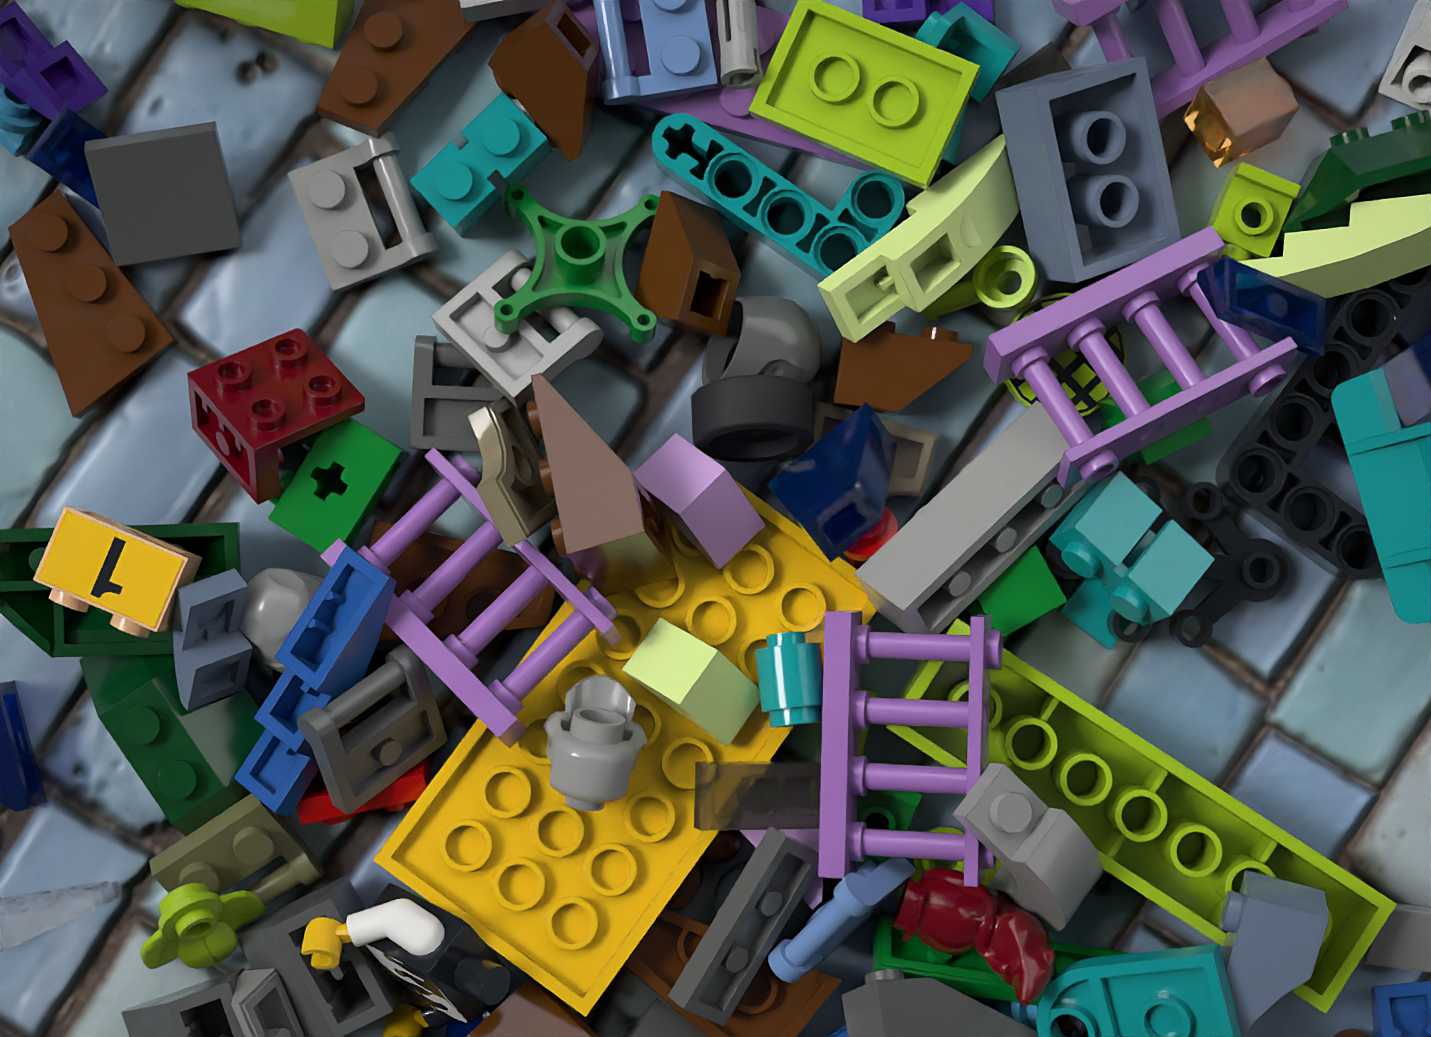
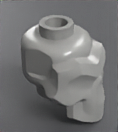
M593 675L576 683L566 693L565 711H555L549 716L543 726L547 733L546 754L552 763L549 784L557 792L566 796L565 803L568 806L582 811H600L604 808L605 802H613L626 796L630 773L635 769L640 750L648 743L641 725L632 722L636 703L631 694L620 682L607 675Z

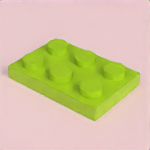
M798 0L748 111L754 118L928 190L981 70L980 65L822 0Z

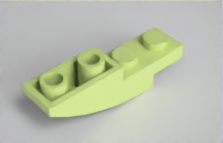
M1003 133L928 187V190H924L906 203L904 206L910 216L908 219L817 284L843 337L856 343L905 306L920 313L969 272L1008 229L1019 213L1020 205Z

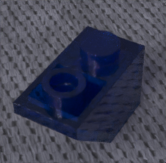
M866 402L766 485L792 519L831 563L881 522L898 445L876 412Z

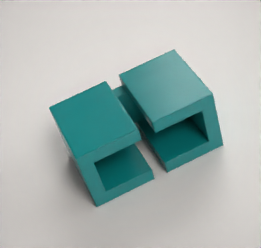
M504 92L495 98L461 131L467 142L461 150L450 141L409 180L418 193L461 238L502 200L496 187L489 181L497 171L508 187L513 184H519L553 152L547 137Z
M1118 471L1096 482L1059 525L1049 540L1062 551L1061 557L1072 571L1085 578L1096 576L1103 582L1101 588L1109 595L1111 606L1120 615L1130 621L1139 622L1144 626L1171 616L1215 558L1173 519L1167 521L1157 534L1153 533L1150 529L1148 530L1163 510L1121 471Z

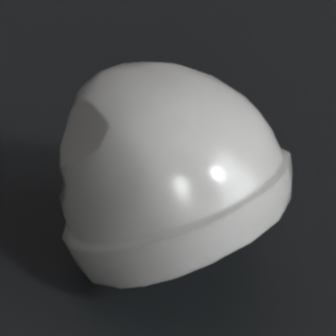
M270 567L254 575L247 582L249 587L239 630L252 645V655L263 665L277 672H284L286 667L275 659L274 656L322 584L323 578L288 568Z

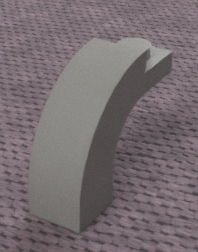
M991 762L952 814L1002 862V865L987 886L999 891L1024 911L1039 919L1045 925L1048 932L1061 931L1067 925L1102 875L1103 865L1101 858L1092 842L1076 822L1063 809L1048 807L1005 764Z

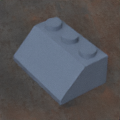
M1136 56L1053 73L995 91L1030 256L1036 265L1039 279L1078 283L1140 261L1182 240L1145 56Z

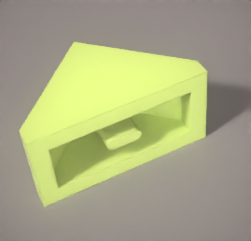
M659 618L622 669V672L725 747L730 744L761 700L759 688L717 649L662 618Z

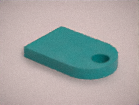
M1220 944L1095 957L1077 961L1063 969L1044 991L1038 1005L1036 1017L1038 1037H1066L1058 1026V1016L1064 1014L1079 1018L1088 1030V1037H1242Z

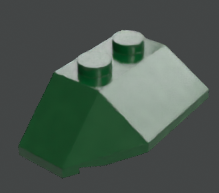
M1429 110L1411 113L1392 120L1390 123L1393 131L1370 137L1368 128L1361 127L1329 138L1331 148L1311 161L1298 184L1301 186L1297 197L1292 201L1273 248L1284 245L1285 233L1349 226L1351 203L1431 194V117Z
M240 522L126 525L202 557L203 559L192 583L234 568L241 576ZM55 528L0 529V613L50 657L174 654L173 629L163 632L151 630L148 638H141L112 626L110 621L113 614L91 604L87 612H80L49 599L52 588L34 581L33 578Z
M174 654L89 656L79 660L98 718L170 823L185 837L251 794L234 777L266 728L254 719L261 705L246 684L241 691L187 711L180 701Z

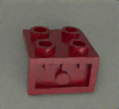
M299 328L292 329L187 373L192 429L257 505L280 495L279 466H282L284 462L282 447L365 410V397L306 333Z

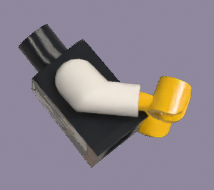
M391 883L386 886L369 909L348 915L346 923L341 924L334 919L317 917L310 921L305 930L301 953L303 955L312 954V967L316 969L335 968L340 962L343 944L353 942L356 947L360 946L412 1003L420 1006V1009L406 1004L396 1005L394 1011L387 1017L382 1037H422L424 1028L429 1026L436 1030L454 1020L468 1024L476 1020L479 1014L489 1005H495L506 996L510 987L511 978L508 969L467 922Z

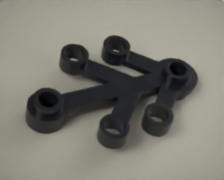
M1147 476L1130 477L1129 479L1134 484H1142L1148 492V497L1163 510L1148 528V530L1150 529L1153 533L1157 534L1167 521L1174 520L1160 503V488L1153 479ZM1210 482L1191 483L1182 490L1179 497V505L1182 512L1190 519L1200 520L1225 553H1209L1215 560L1201 576V578L1223 581L1194 609L1180 610L1170 620L1169 633L1173 641L1180 646L1198 648L1205 645L1212 636L1213 625L1242 599L1252 602L1269 600L1283 589L1288 577V563L1282 550L1276 544L1266 539H1248L1222 508V493L1216 485ZM1198 489L1204 490L1210 497V505L1203 513L1196 511L1192 505L1193 494ZM1055 530L1049 533L1041 543L1040 553L1053 576L1059 579H1077L1082 577L1064 563L1061 557V550L1049 540ZM1256 558L1263 560L1267 569L1265 577L1259 582L1254 581L1249 573L1250 564ZM1114 608L1108 614L1107 629L1111 636L1118 641L1135 643L1142 640L1149 632L1150 624L1142 626L1138 622L1136 630L1130 635H1125L1119 628V619L1122 615ZM1193 616L1199 622L1200 630L1196 638L1187 640L1182 634V624L1185 619Z

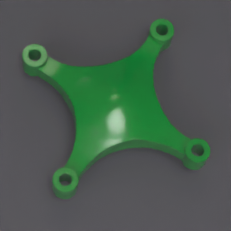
M513 184L509 186L504 193L505 212L513 219H520L528 228L535 244L537 258L534 269L522 288L508 299L499 300L495 304L494 326L496 330L503 334H511L519 328L521 319L541 308L579 306L611 313L630 328V337L633 341L639 344L651 342L656 332V316L652 311L644 309L632 296L623 276L622 264L626 252L635 237L645 228L652 229L660 197L646 194L639 199L636 206L621 215L604 220L581 221L565 218L548 211L530 196L529 190L524 185Z

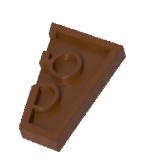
M365 0L317 104L319 116L379 139L429 85V78L454 52L458 54L473 38L472 32L483 20L464 23L459 0Z
M60 190L55 191L8 227L73 418L80 419L179 343L121 266L115 267L111 252L64 192Z
M375 520L368 549L394 524ZM425 531L387 567L391 572L389 576L397 581L393 593L398 598L407 589L413 593L466 541ZM496 548L431 611L435 617L426 627L435 636L450 635L451 633L461 634L530 565L518 553ZM550 561L562 573L563 563ZM548 585L503 630L547 626L551 619L557 592ZM384 622L379 641L401 639Z
M663 908L623 964L625 968L706 1037H797L842 981L840 978L812 969L798 982H785L771 969L768 956L772 951H769L726 1025L717 1024L682 1009L668 997L709 926L666 908Z

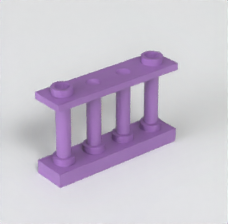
M1051 0L1056 13L1080 28L1092 26L1107 62L1133 57L1116 16L1120 10V5L1129 0ZM1151 0L1176 61L1175 65L1150 79L1159 126L1164 122L1166 115L1296 38L1307 37L1324 29L1328 25L1330 18L1349 8L1347 0H1283L1256 17L1252 13L1248 0H1219L1231 32L1200 50L1180 1Z
M1211 225L988 336L983 367L997 386L1014 376L1019 380L1026 379L1070 446V449L1063 453L1057 475V480L1063 489L1082 479L1086 484L1097 482L1112 473L1118 467L1119 460L1250 393L1255 398L1265 396L1278 388L1287 379L1286 371L1298 346L1289 336L1264 350L1259 347L1213 281L1216 277V270L1225 244ZM1180 293L1185 297L1192 296L1238 363L1206 378L1158 309L1161 303ZM1126 320L1129 324L1137 323L1183 391L1151 407L1103 337L1106 330ZM1070 348L1075 352L1082 351L1127 420L1094 436L1047 365L1050 358Z
M433 447L425 455V458L442 479L370 549L363 545L357 552L389 575L391 572L387 567L460 497L485 521L413 593L407 589L399 598L393 593L384 622L510 749L529 731L515 717L524 707L520 701L593 629L614 647L622 639L611 622L618 615V612L592 586L582 594L531 542L525 539L511 547L530 567L457 638L451 633L441 642L426 627L435 617L431 611L504 540L476 490L482 478L459 455L449 463ZM338 538L320 557L332 568L347 545ZM550 585L575 611L502 683L495 679L486 687L470 671L479 662L475 656L542 590Z
M832 610L825 612L818 877L843 879L847 874L852 873L856 869V861L863 862L866 855L964 861V886L977 887L985 878V869L995 870L997 857L966 828L965 834L867 829L865 822H857V797L865 796L867 790L967 795L988 767L990 669H1001L1003 654L1002 630H992V615L979 614L972 616L970 635L872 632L870 625H862V610ZM871 658L970 662L969 702L872 698L869 691L860 690L861 664H869ZM869 724L968 728L967 768L868 763L867 756H859V730H867Z

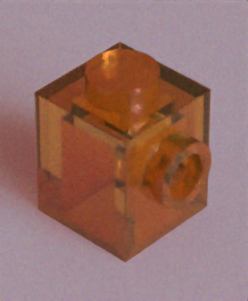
M1265 56L1201 85L1183 119L1218 169L1278 140L1300 106L1294 99L1289 83L1282 76L1277 75Z

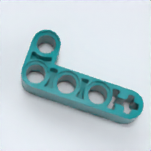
M674 113L664 117L656 125L652 134L653 157L658 169L665 176L711 208L716 209L721 215L818 282H822L835 272L827 268L820 257V249L827 242L841 240L848 243L856 257L892 230L905 205V193L901 183L892 175L880 170H870L860 174L851 183L833 211H831L700 119L687 113ZM685 135L691 136L692 151L706 162H708L711 151L718 153L709 162L703 180L696 178L700 173V163L685 153H681L676 160L670 158V147L667 141L670 137L676 141H681ZM727 169H739L748 175L752 185L745 195L738 198H728L717 190L715 186L717 176ZM867 189L881 190L889 197L891 212L879 219L867 217L859 210L857 196ZM781 204L796 207L803 217V226L797 232L790 235H782L775 232L767 220L769 212L774 207Z

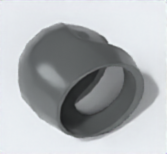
M770 295L735 297L725 337L710 335L702 364V384L706 385L715 380L734 376L762 374L784 376L801 381L807 386L815 377L822 358L823 344L817 323L808 312L793 300ZM738 342L733 358L724 372L729 352L733 345Z

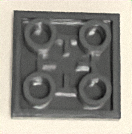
M216 121L85 142L84 152L115 267L242 247V232Z

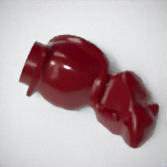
M935 867L924 872L920 880L910 877L907 879L893 921V928L904 931L901 941L908 942L912 937L916 936L922 943L933 950L948 955H960L971 949H977L992 970L1005 983L1013 986L1016 998L1025 1006L1033 1003L1049 986L1054 972L1055 953L1054 950L1050 949L1048 930L1039 919L1024 911L999 891L982 883L977 887L964 886V873L947 867Z

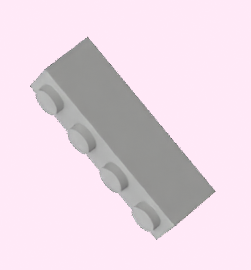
M1036 400L1020 417L1011 422L1001 435L971 463L967 464L927 505L919 509L905 526L854 573L875 610L905 633L939 634L1096 483L1086 484L1082 479L1065 489L1062 488L1057 480V475L1063 453L1070 449V446L1039 401Z

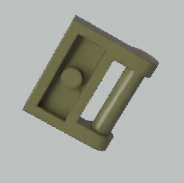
M252 793L149 860L152 876L168 893L186 884L203 883L209 891L221 895L282 855L287 863L245 890L260 897L264 906L269 905L300 883L309 886L324 876L322 865L307 844L280 814L274 813Z

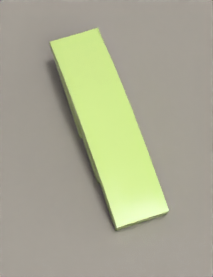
M1431 194L1351 203L1350 222L1347 227L1285 233L1282 257L1220 263L1218 287L1238 314L1303 305L1372 287L1431 265Z

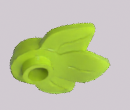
M190 883L178 887L167 894L160 902L158 907L161 915L158 922L159 929L143 943L140 957L144 965L149 969H157L177 958H180L187 967L194 969L217 965L234 952L238 943L235 931L242 925L260 917L265 912V906L260 897L245 890L219 896L217 893L209 891L203 883Z

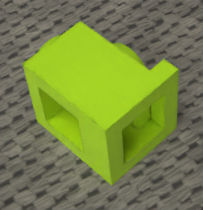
M1242 161L1230 169L1225 176L1204 227L1206 228L1211 225L1225 244L1220 261L1234 262L1269 258L1292 201L1297 197L1301 186ZM1245 206L1259 211L1261 223L1258 228L1248 227L1242 221L1241 213Z

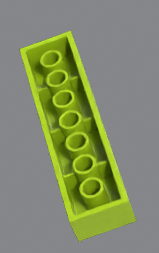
M955 618L939 634L970 635V626ZM1003 648L1001 669H990L988 766L991 762L1005 764L1048 807L1063 809L1092 842L1101 858L1103 869L1222 947L1227 935V931L1220 930L1219 927L1225 897L1229 890L1239 893L1245 870L1325 891L1329 921L1311 979L1291 992L1326 1014L1397 904ZM920 660L896 699L969 702L970 662ZM883 724L887 729L944 766L967 768L968 728Z

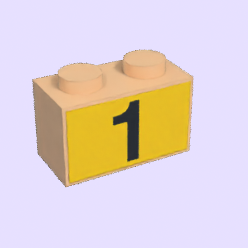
M64 506L33 580L52 588L49 599L80 612H87L91 604L113 614L110 621L112 626L129 634L148 638L151 630L163 632L173 629L176 590L193 582L203 558L84 507Z

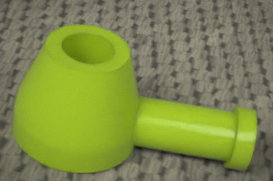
M995 247L979 260L974 268L971 279L954 284L944 294L923 309V314L930 323L939 320L941 315L980 302L1001 312H1013L1022 309L1032 302L1038 289L1039 275L1036 265L1023 250L1017 247ZM1014 278H1021L1022 284L1020 289L1012 295H1005L1007 283Z

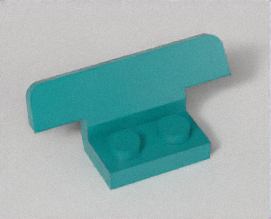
M1380 368L1339 384L1332 393L1331 403L1395 613L1402 621L1408 624L1431 622V421L1406 428L1401 427L1384 368Z

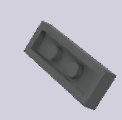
M769 826L690 960L685 965L668 997L682 1009L725 1026L817 873L819 852L784 832Z

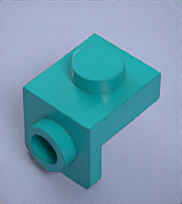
M962 1L943 16L934 11L914 37L916 40L980 65L981 73L970 95L979 103L990 95L1022 48L1021 45Z

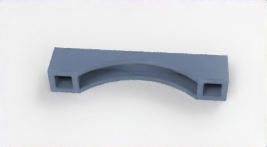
M1245 870L1239 893L1230 890L1227 892L1219 926L1220 930L1227 931L1221 953L1242 1037H1245L1255 1021L1282 996L1311 979L1329 921L1324 890Z

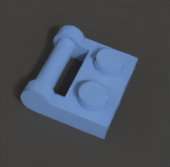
M593 0L606 81L600 84L605 105L626 104L718 88L704 0H639L651 75L640 77L631 75L619 0Z
M891 857L881 866H878L872 859H869L857 871L847 874L834 888V897L821 906L805 922L806 926L793 940L785 939L781 941L769 954L768 962L773 972L785 982H798L843 945L917 870L906 858Z

